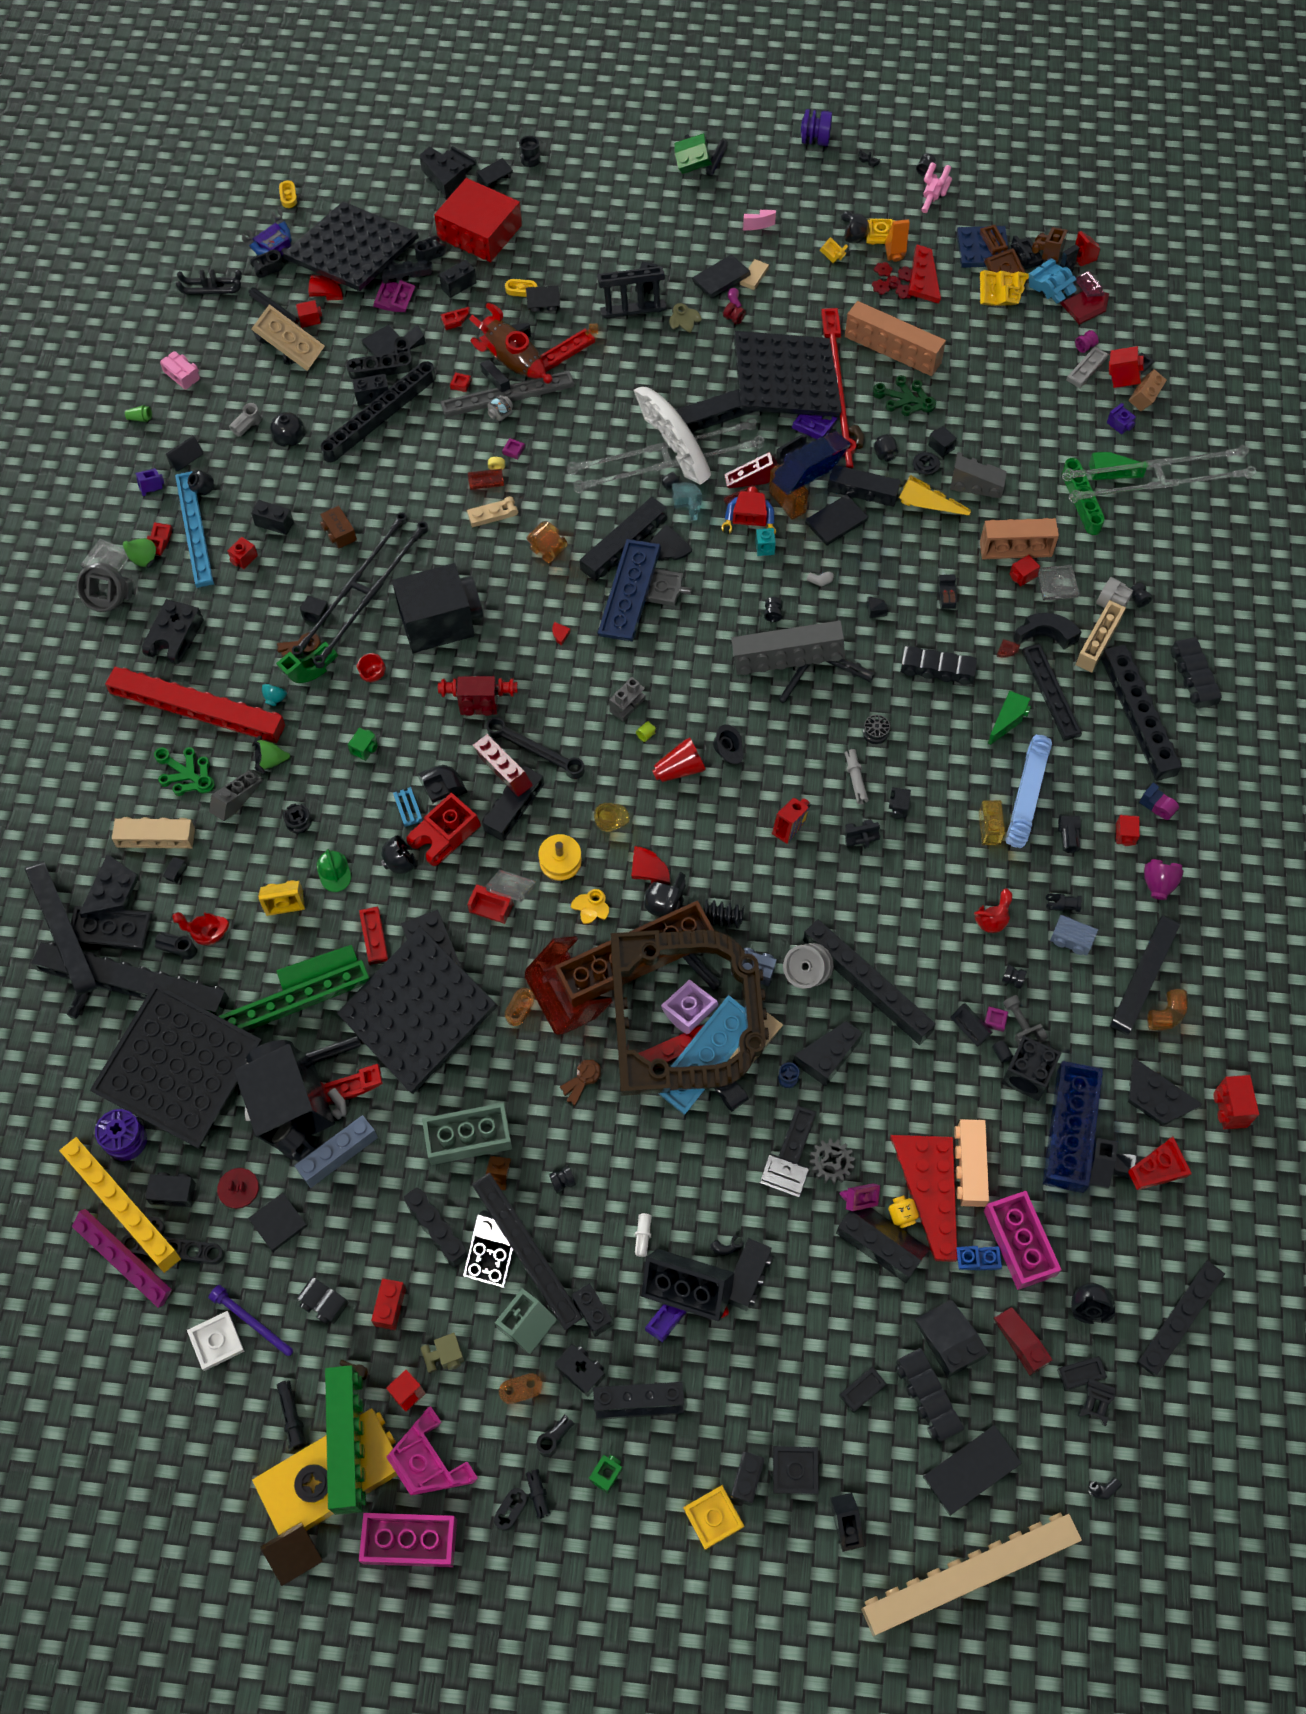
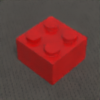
M1250 1075L1225 1077L1214 1091V1101L1218 1103L1219 1108L1218 1120L1222 1123L1223 1129L1248 1128L1258 1117L1259 1111Z

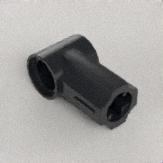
M1060 815L1058 819V830L1062 835L1063 851L1067 853H1074L1080 850L1079 832L1081 819L1079 815Z
M161 932L155 939L156 949L180 955L185 960L192 959L197 953L196 946L187 936L179 937Z

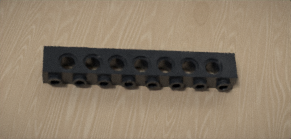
M1125 644L1104 649L1101 661L1155 780L1159 781L1177 776L1182 766L1181 760L1176 756L1174 745L1167 737V730L1161 724L1160 715L1153 706L1152 697L1146 691L1145 682L1139 676L1138 667L1132 661L1131 652L1127 650Z

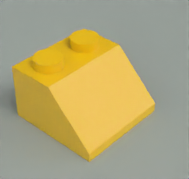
M290 880L282 884H268L265 887H260L258 897L266 916L305 910L303 889L300 881Z

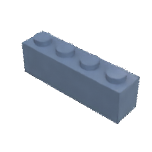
M362 1115L294 1166L307 1185L312 1188L378 1138L377 1134Z

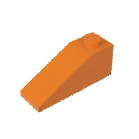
M909 219L893 221L885 240L888 261L893 260L897 262L904 259L907 251Z

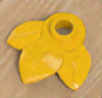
M593 889L588 894L578 895L571 903L572 909L581 911L580 916L583 924L592 923L597 917L605 920L609 914V906L605 903V894L599 889ZM595 897L599 898L598 901H593L592 899Z

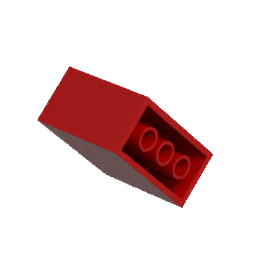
M468 178L458 186L434 214L437 236L441 241H445L489 262L493 261L522 226L520 201Z

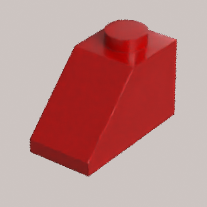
M1082 231L1078 232L1075 243L1079 247L1076 262L1081 267L1098 259L1100 247L1090 236Z

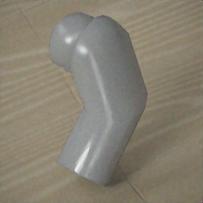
M810 572L807 581L818 586H824L833 581L834 574L832 572H825L818 576Z
M333 1088L327 1095L336 1105V1109L332 1111V1114L339 1120L342 1116L345 1117L347 1113L346 1102L336 1088Z

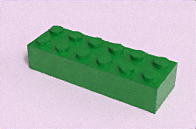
M352 1365L325 1368L328 1509L335 1515L363 1512V1506L366 1505V1492L362 1491V1482H365L366 1475L365 1468H362L361 1459L365 1458L364 1444H361V1435H364V1423L360 1421V1412H363L364 1407L363 1399H360L359 1390L363 1389L362 1376H359V1372Z

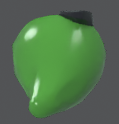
M141 538L123 542L125 554L135 565L151 567L155 561L156 553L155 544L151 540Z
M258 736L252 746H255V770L265 774V769L272 768L290 759V753L283 751L273 743L263 741V737Z

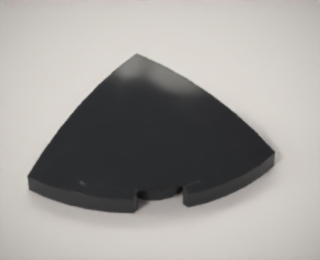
M667 524L650 542L661 545L658 561H664V558L669 559L672 557L673 560H678L686 557L693 550Z

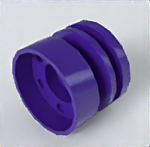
M806 109L801 124L802 144H806L807 137H810L809 144L812 145L815 137L817 138L818 145L828 146L832 112L822 111L820 118H817L816 110L813 111V116L810 117V109Z
M115 1109L105 1113L98 1120L95 1127V1137L98 1144L109 1156L118 1161H129L138 1157L147 1144L145 1128L130 1111L124 1109Z

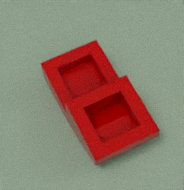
M154 522L151 536H147V539L155 544V555L161 556L172 533L173 527L171 525Z

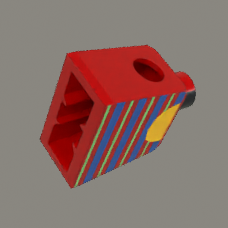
M792 798L777 813L772 834L788 844L804 825L809 807L811 806L810 802L805 798H802L800 801Z

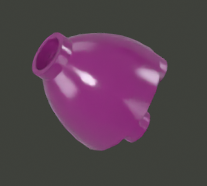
M1151 859V863L1145 864V881L1152 893V898L1167 900V896L1178 887L1183 877L1184 870H1182L1181 864L1171 863L1166 865L1163 864V861Z

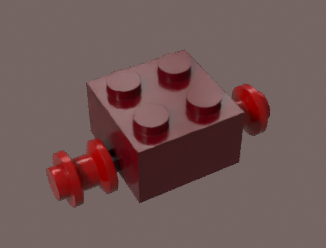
M458 676V681L453 679L452 682H446L445 679H442L441 682H438V694L445 697L447 693H452L454 697H457L460 715H497L498 694L499 697H502L504 693H509L511 697H514V693H518V682H514V678H511L509 682H503L502 678H499L498 684H496L495 676Z

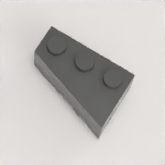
M957 452L950 490L1001 498L1007 471L990 464L985 466L978 463L977 459L972 458L970 460L963 457L962 453Z

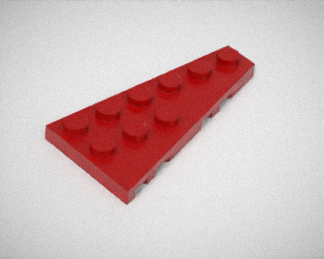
M891 1135V1142L896 1150V1156L904 1172V1178L911 1197L918 1210L919 1219L927 1235L926 1238L934 1260L956 1262L957 1239L953 1137Z

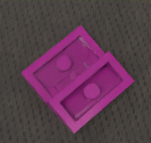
M388 280V283H383L382 281L373 307L393 312H406L415 285L402 280L399 281V284Z

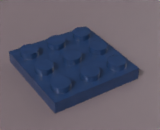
M996 226L1008 246L1005 226ZM957 227L961 268L986 267L984 260L994 256L989 251L980 234V228L984 227Z

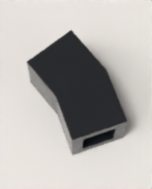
M174 857L163 877L177 884L186 869L185 860Z

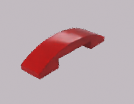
M375 1064L359 1069L357 1074L326 1084L321 1082L328 1104H333L334 1102L327 1095L333 1088H336L341 1096L348 1100L377 1088L383 1082L380 1066Z

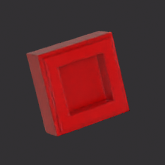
M455 372L450 389L467 392L472 380L471 376Z

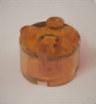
M542 521L526 539L531 543L530 549L535 554L540 553L543 555V559L550 563L568 546V543L564 536L560 537L558 535L559 530L548 521Z

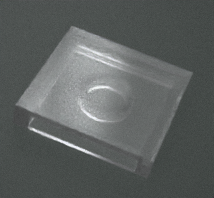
M99 539L80 565L84 569L91 564L102 562L113 566L119 571L128 557L123 548Z
M1072 565L1042 567L1039 569L1037 578L1043 601L1077 598L1079 596Z
M499 870L487 884L486 890L522 902L533 890L536 881Z

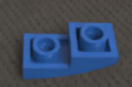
M978 1246L956 1247L959 1270L1002 1269L999 1246L978 1248Z

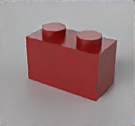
M382 1278L371 1319L375 1327L396 1331L406 1291L403 1282Z

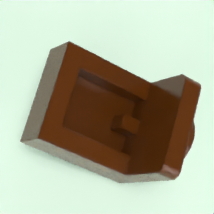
M490 1156L486 1175L491 1173L500 1189L506 1190L511 1158Z

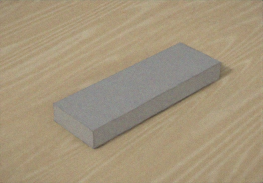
M1094 346L1067 376L1066 381L1081 388L1105 362L1109 354Z

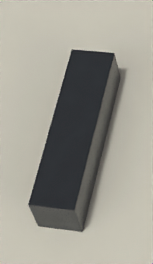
M489 359L480 363L481 372L501 393L511 389L509 379Z

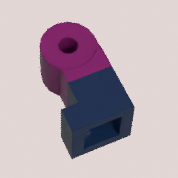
M1153 782L1143 793L1139 803L1161 818L1169 820L1179 809V805L1174 799L1158 790L1159 786Z

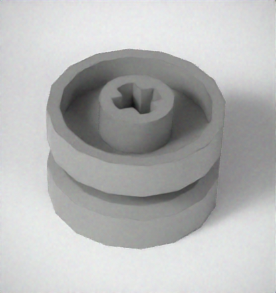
M816 943L803 944L792 948L785 956L783 963L784 974L787 980L795 987L802 989L819 986L826 982L832 975L834 967L829 951Z

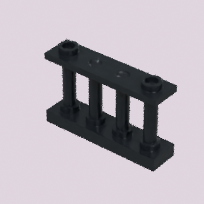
M662 266L597 274L599 288H604L605 307H600L602 318L611 319L617 316L667 310L665 300H660L659 281L665 280ZM652 281L654 301L644 302L643 283ZM628 284H636L638 303L628 304ZM620 286L622 305L612 306L611 287Z
M683 1382L593 1387L596 1420L684 1414Z

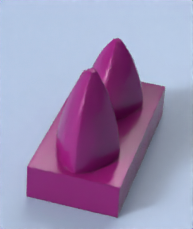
M872 1183L852 1187L839 1194L847 1202V1210L856 1211L878 1206L880 1185Z

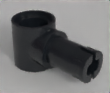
M565 1414L552 1430L549 1429L538 1437L536 1445L542 1456L550 1457L554 1455L557 1451V1446L562 1442L561 1438L574 1426V1422L568 1419ZM544 1440H551L553 1442L550 1450H543L541 1448Z

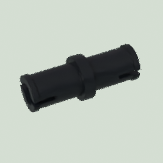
M539 1469L531 1470L532 1473L529 1471L525 1475L531 1492L529 1497L533 1500L537 1514L536 1517L537 1519L545 1518L544 1515L548 1517L551 1513L545 1496L547 1491L543 1489Z

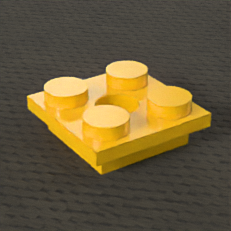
M868 220L869 232L866 235V243L871 245L885 244L891 225L895 220Z

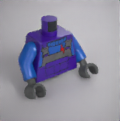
M278 209L280 217H277L274 212L272 215L273 219L278 221L279 224L274 223L253 239H251L253 234L250 230L245 232L248 237L242 234V241L245 243L249 242V246L256 255L264 254L270 250H277L280 252L281 257H284L283 253L291 247V232L286 222L282 220L283 213L280 209Z

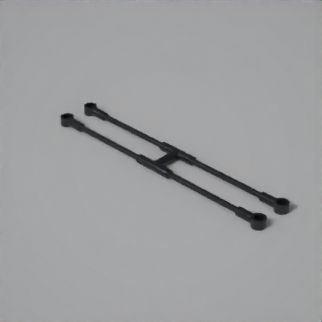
M400 512L396 515L397 520L369 558L340 591V595L308 636L304 637L298 646L292 648V654L297 659L303 656V650L310 643V639L352 588L367 594L361 601V605L330 645L320 655L314 657L313 661L316 668H323L325 666V660L332 652V648L362 609L369 604L384 584L383 582L412 544L422 534L428 532V524L421 521L417 524V530L411 536V540L372 588L357 583L362 576V572L391 535L401 525L407 523V515Z

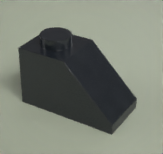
M848 1493L831 1497L832 1513L842 1552L864 1547L859 1509L853 1494Z

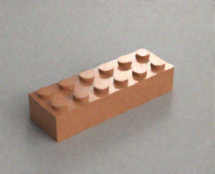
M859 301L854 304L847 314L846 338L930 376H933L941 365L946 340Z

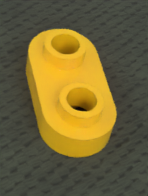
M289 180L281 182L279 185L281 204L285 208H292L297 204L295 184Z
M510 279L505 283V291L511 296L526 297V287H537V284L531 280Z

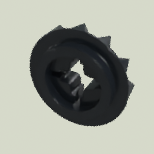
M922 452L914 457L912 465L914 471H918L919 475L922 473L925 476L928 474L933 476L939 470L940 461L936 455ZM929 462V466L923 467V464Z
M314 1464L302 1468L294 1482L298 1497L305 1502L312 1503L324 1499L328 1493L327 1470L320 1465ZM312 1474L316 1481L322 1482L315 1486L314 1493L311 1487L304 1486L311 1482Z

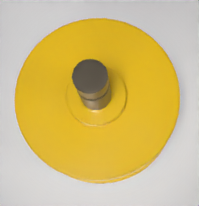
M563 834L553 835L544 840L539 848V863L542 872L550 879L557 881L567 880L575 876L581 867V849L579 844L572 837Z

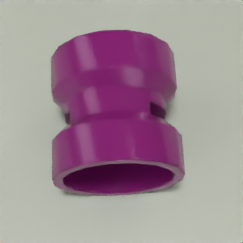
M1092 330L1087 331L1084 336L1081 335L1075 339L1076 348L1081 353H1085L1090 347L1092 348L1099 343L1097 334Z

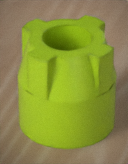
M647 721L636 730V735L641 741L646 742L655 734L656 728Z

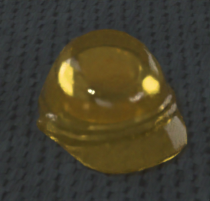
M604 802L597 806L594 812L596 826L602 831H613L629 823V813L620 804Z

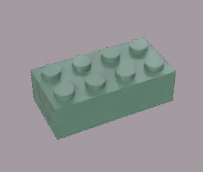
M504 1103L422 1118L427 1155L431 1165L512 1149Z

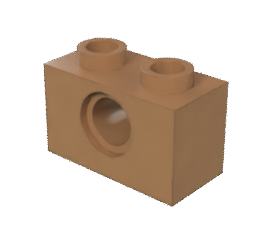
M1154 369L1141 379V384H1138L1129 402L1138 410H1144L1155 401L1167 380Z

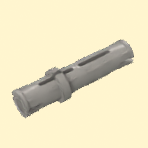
M850 749L849 754L848 751L844 753L848 764L847 772L851 776L857 804H865L864 800L867 803L869 799L861 773L862 766L858 762L856 750Z

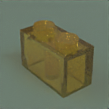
M1001 800L982 801L979 809L982 845H1001L1005 835Z

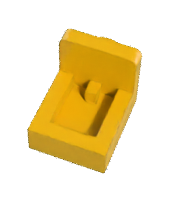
M830 237L820 248V251L834 263L837 259L841 260L846 255L845 250L848 245L846 244L841 248Z

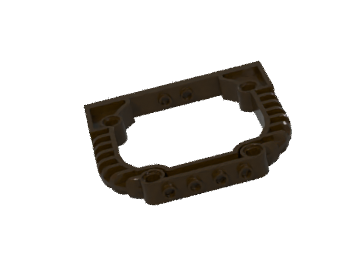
M659 930L611 933L621 1096L670 1093V1091L718 1088L739 1080L749 1070L754 1058L762 1054L766 1040H769L768 1028H764V1020H767L766 1008L762 1007V1001H765L764 988L761 989L760 981H763V970L759 969L757 958L752 954H746L741 945L730 936L719 931L691 930L659 933ZM653 950L655 955L647 956L645 951ZM710 953L717 954L728 960L733 977L736 981L742 983L746 1030L740 1036L738 1054L727 1062L715 1065L669 1067L668 1063L663 1059L658 1058L650 1062L635 1050L626 1049L625 1029H629L628 1017H624V1009H628L627 997H623L622 977H629L642 963L650 966L656 964L659 957L663 955ZM744 963H750L753 966V968L747 970L742 965ZM757 1041L760 1047L752 1048L749 1043ZM661 1067L664 1073L657 1075L653 1072V1069Z

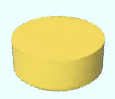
M491 457L488 459V468L492 471H501L505 468V460L501 457Z

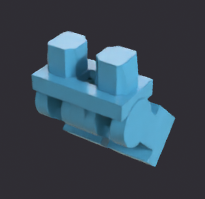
M1052 258L1043 263L1041 267L1039 266L1029 273V287L1038 292L1043 291L1046 294V298L1052 297L1056 304L1066 298L1061 291L1062 289L1067 296L1077 291L1073 284L1077 279L1072 275L1071 270L1057 265L1056 260Z

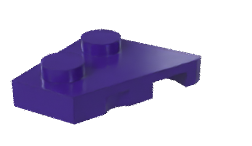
M800 414L793 422L792 429L822 442L835 426L837 418L832 417L831 420L822 419V416Z

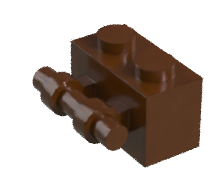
M1052 227L1049 235L1040 233L1032 245V252L1037 253L1040 250H1044L1042 260L1048 261L1052 258L1058 263L1065 248L1068 230Z

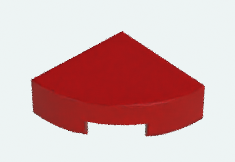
M554 622L552 632L558 644L562 645L570 634V628Z

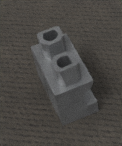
M631 677L609 700V712L624 722L634 712V709L646 699V695L642 693L645 688Z

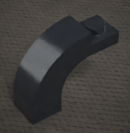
M1037 613L1026 617L1024 625L1016 629L1013 641L1018 646L1034 636L1045 635L1053 638L1065 650L1079 641L1082 631L1072 621L1061 615Z

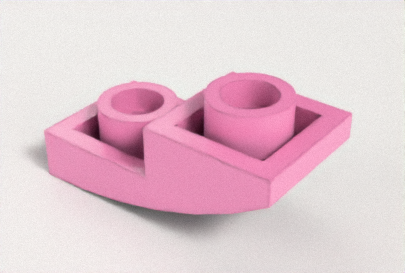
M760 210V214H744L743 230H758L775 225L776 210Z

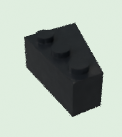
M430 146L419 155L421 170L431 182L433 181L438 191L440 190L447 200L466 179L465 167Z
M845 1021L796 1053L793 1064L824 1086H827L859 1044L863 1032Z

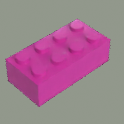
M1027 1191L986 1205L984 1214L1017 1290L1051 1279L1060 1273V1265Z
M363 1513L359 1562L370 1565L454 1567L457 1519L455 1516Z

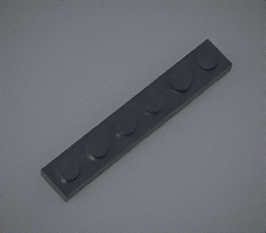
M1208 1260L1204 1263L1137 1361L1138 1365L1154 1377L1157 1376L1226 1273Z

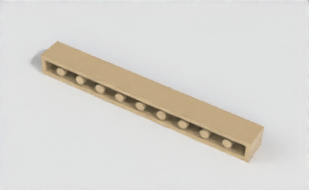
M1060 1512L1049 1517L1050 1523L1042 1525L1041 1522H1038L1028 1527L1030 1530L1028 1533L1022 1535L1021 1531H1018L1008 1536L1010 1541L1002 1544L1000 1540L988 1545L990 1550L981 1553L980 1549L968 1554L969 1559L962 1563L960 1559L948 1563V1569L942 1572L937 1568L928 1572V1578L922 1581L918 1577L906 1583L907 1588L899 1591L898 1587H895L885 1592L887 1597L878 1600L877 1596L865 1601L866 1606L861 1610L872 1636L874 1637L1082 1541L1070 1515L1062 1516Z

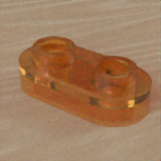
M521 988L516 991L505 1011V1018L508 1024L518 1026L524 1022L535 1001L534 994L530 989ZM523 998H527V999H528L527 1002H522L521 1000H522ZM515 1014L519 1015L517 1019H513L512 1016Z
M530 1373L507 1380L501 1384L499 1396L507 1404L535 1397L542 1390L541 1379L536 1374ZM529 1381L535 1382L533 1388L527 1387ZM507 1388L514 1389L511 1395L506 1394Z

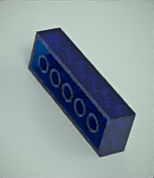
M837 431L830 434L827 433L824 437H819L816 441L813 440L809 445L805 444L801 449L797 448L793 453H788L783 460L785 462L783 466H780L774 473L776 476L772 482L789 495L831 472L833 465L838 464L851 443Z
M1062 1061L1059 1065L1042 1185L1085 1193L1089 1187L1103 1069Z

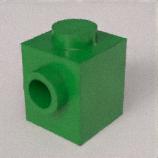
M359 727L347 745L350 754L366 761L371 753L376 751L378 743L372 731Z

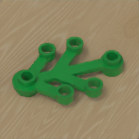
M161 747L154 752V757L159 764H167L179 772L178 774L160 775L158 780L161 786L167 787L171 782L183 780L194 782L184 785L180 783L175 784L172 790L176 796H182L185 792L193 790L203 794L213 790L215 783L208 776L210 762L207 757H200L197 761L200 767V776H198L194 771L196 753L193 748L188 747L183 751L186 758V767L171 758L166 748Z

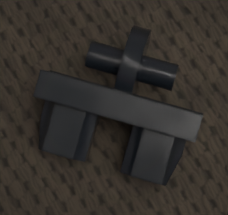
M871 819L864 820L862 826L858 827L853 823L846 824V846L863 844L865 849L869 848V842L880 840L879 823H874Z

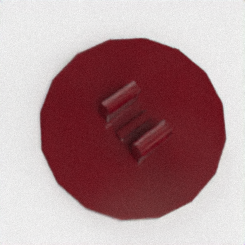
M235 1168L226 1172L220 1178L217 1186V1194L220 1201L233 1209L244 1208L250 1205L257 1197L259 1191V1182L255 1174L244 1168Z

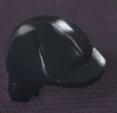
M844 211L841 219L850 222L845 230V241L849 243L861 241L869 232L868 220L859 213L852 214L849 211Z

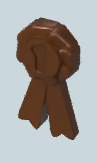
M309 633L303 634L298 641L277 643V651L279 653L282 652V657L289 652L292 653V648L298 646ZM314 634L310 639V643L303 650L304 653L311 654L321 645L317 634Z
M583 1060L577 1066V1077L559 1087L565 1096L572 1092L567 1098V1102H572L574 1106L577 1105L586 1084H594L601 1077L600 1065L594 1060Z

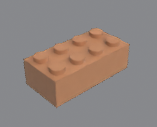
M1056 518L985 521L980 539L982 559L1024 558L1027 555H1030L1032 558L1052 557L1059 536Z

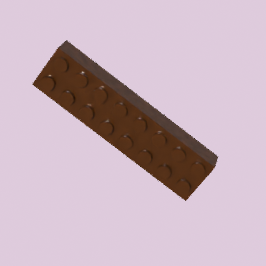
M697 900L630 932L659 930V933L691 930L714 931ZM611 940L555 966L556 975L573 1008L614 989ZM647 950L645 951V954L647 956H653L655 955V952L653 950ZM688 954L663 955L659 957L656 964L651 966L642 963L629 977H622V985Z

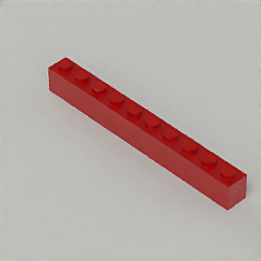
M114 667L105 683L110 694L256 738L262 736L263 740L276 744L286 726L283 717L279 713H270L259 707L254 708L247 706L243 702H233L226 697H216L209 692L203 693L192 687L186 688L175 682L169 683L158 677L152 678L141 672H132L127 668Z

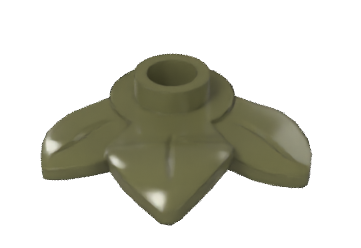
M678 303L673 307V314L669 319V323L672 329L680 326L685 331L691 333L694 322H701L702 319L695 309H690L685 304Z

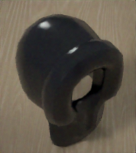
M680 872L673 887L652 882L644 895L645 909L654 916L662 917L682 908L684 902L683 892L687 884L685 881L686 875Z

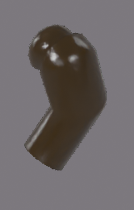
M858 425L849 427L850 435H855L856 448H863L864 433Z

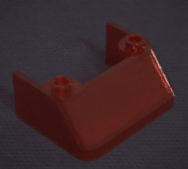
M577 936L553 938L525 970V979L553 1032L558 1035L566 1034L595 1020L612 1002L611 998L588 1000L577 1007H572L556 975L555 966L571 959L568 950L578 940Z

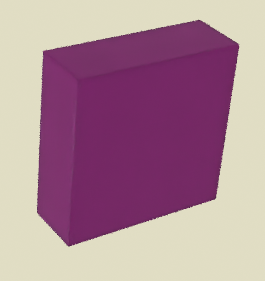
M509 438L502 450V454L518 460L525 449V443Z
M988 1007L985 1024L990 1029L1004 1032L1008 1011Z

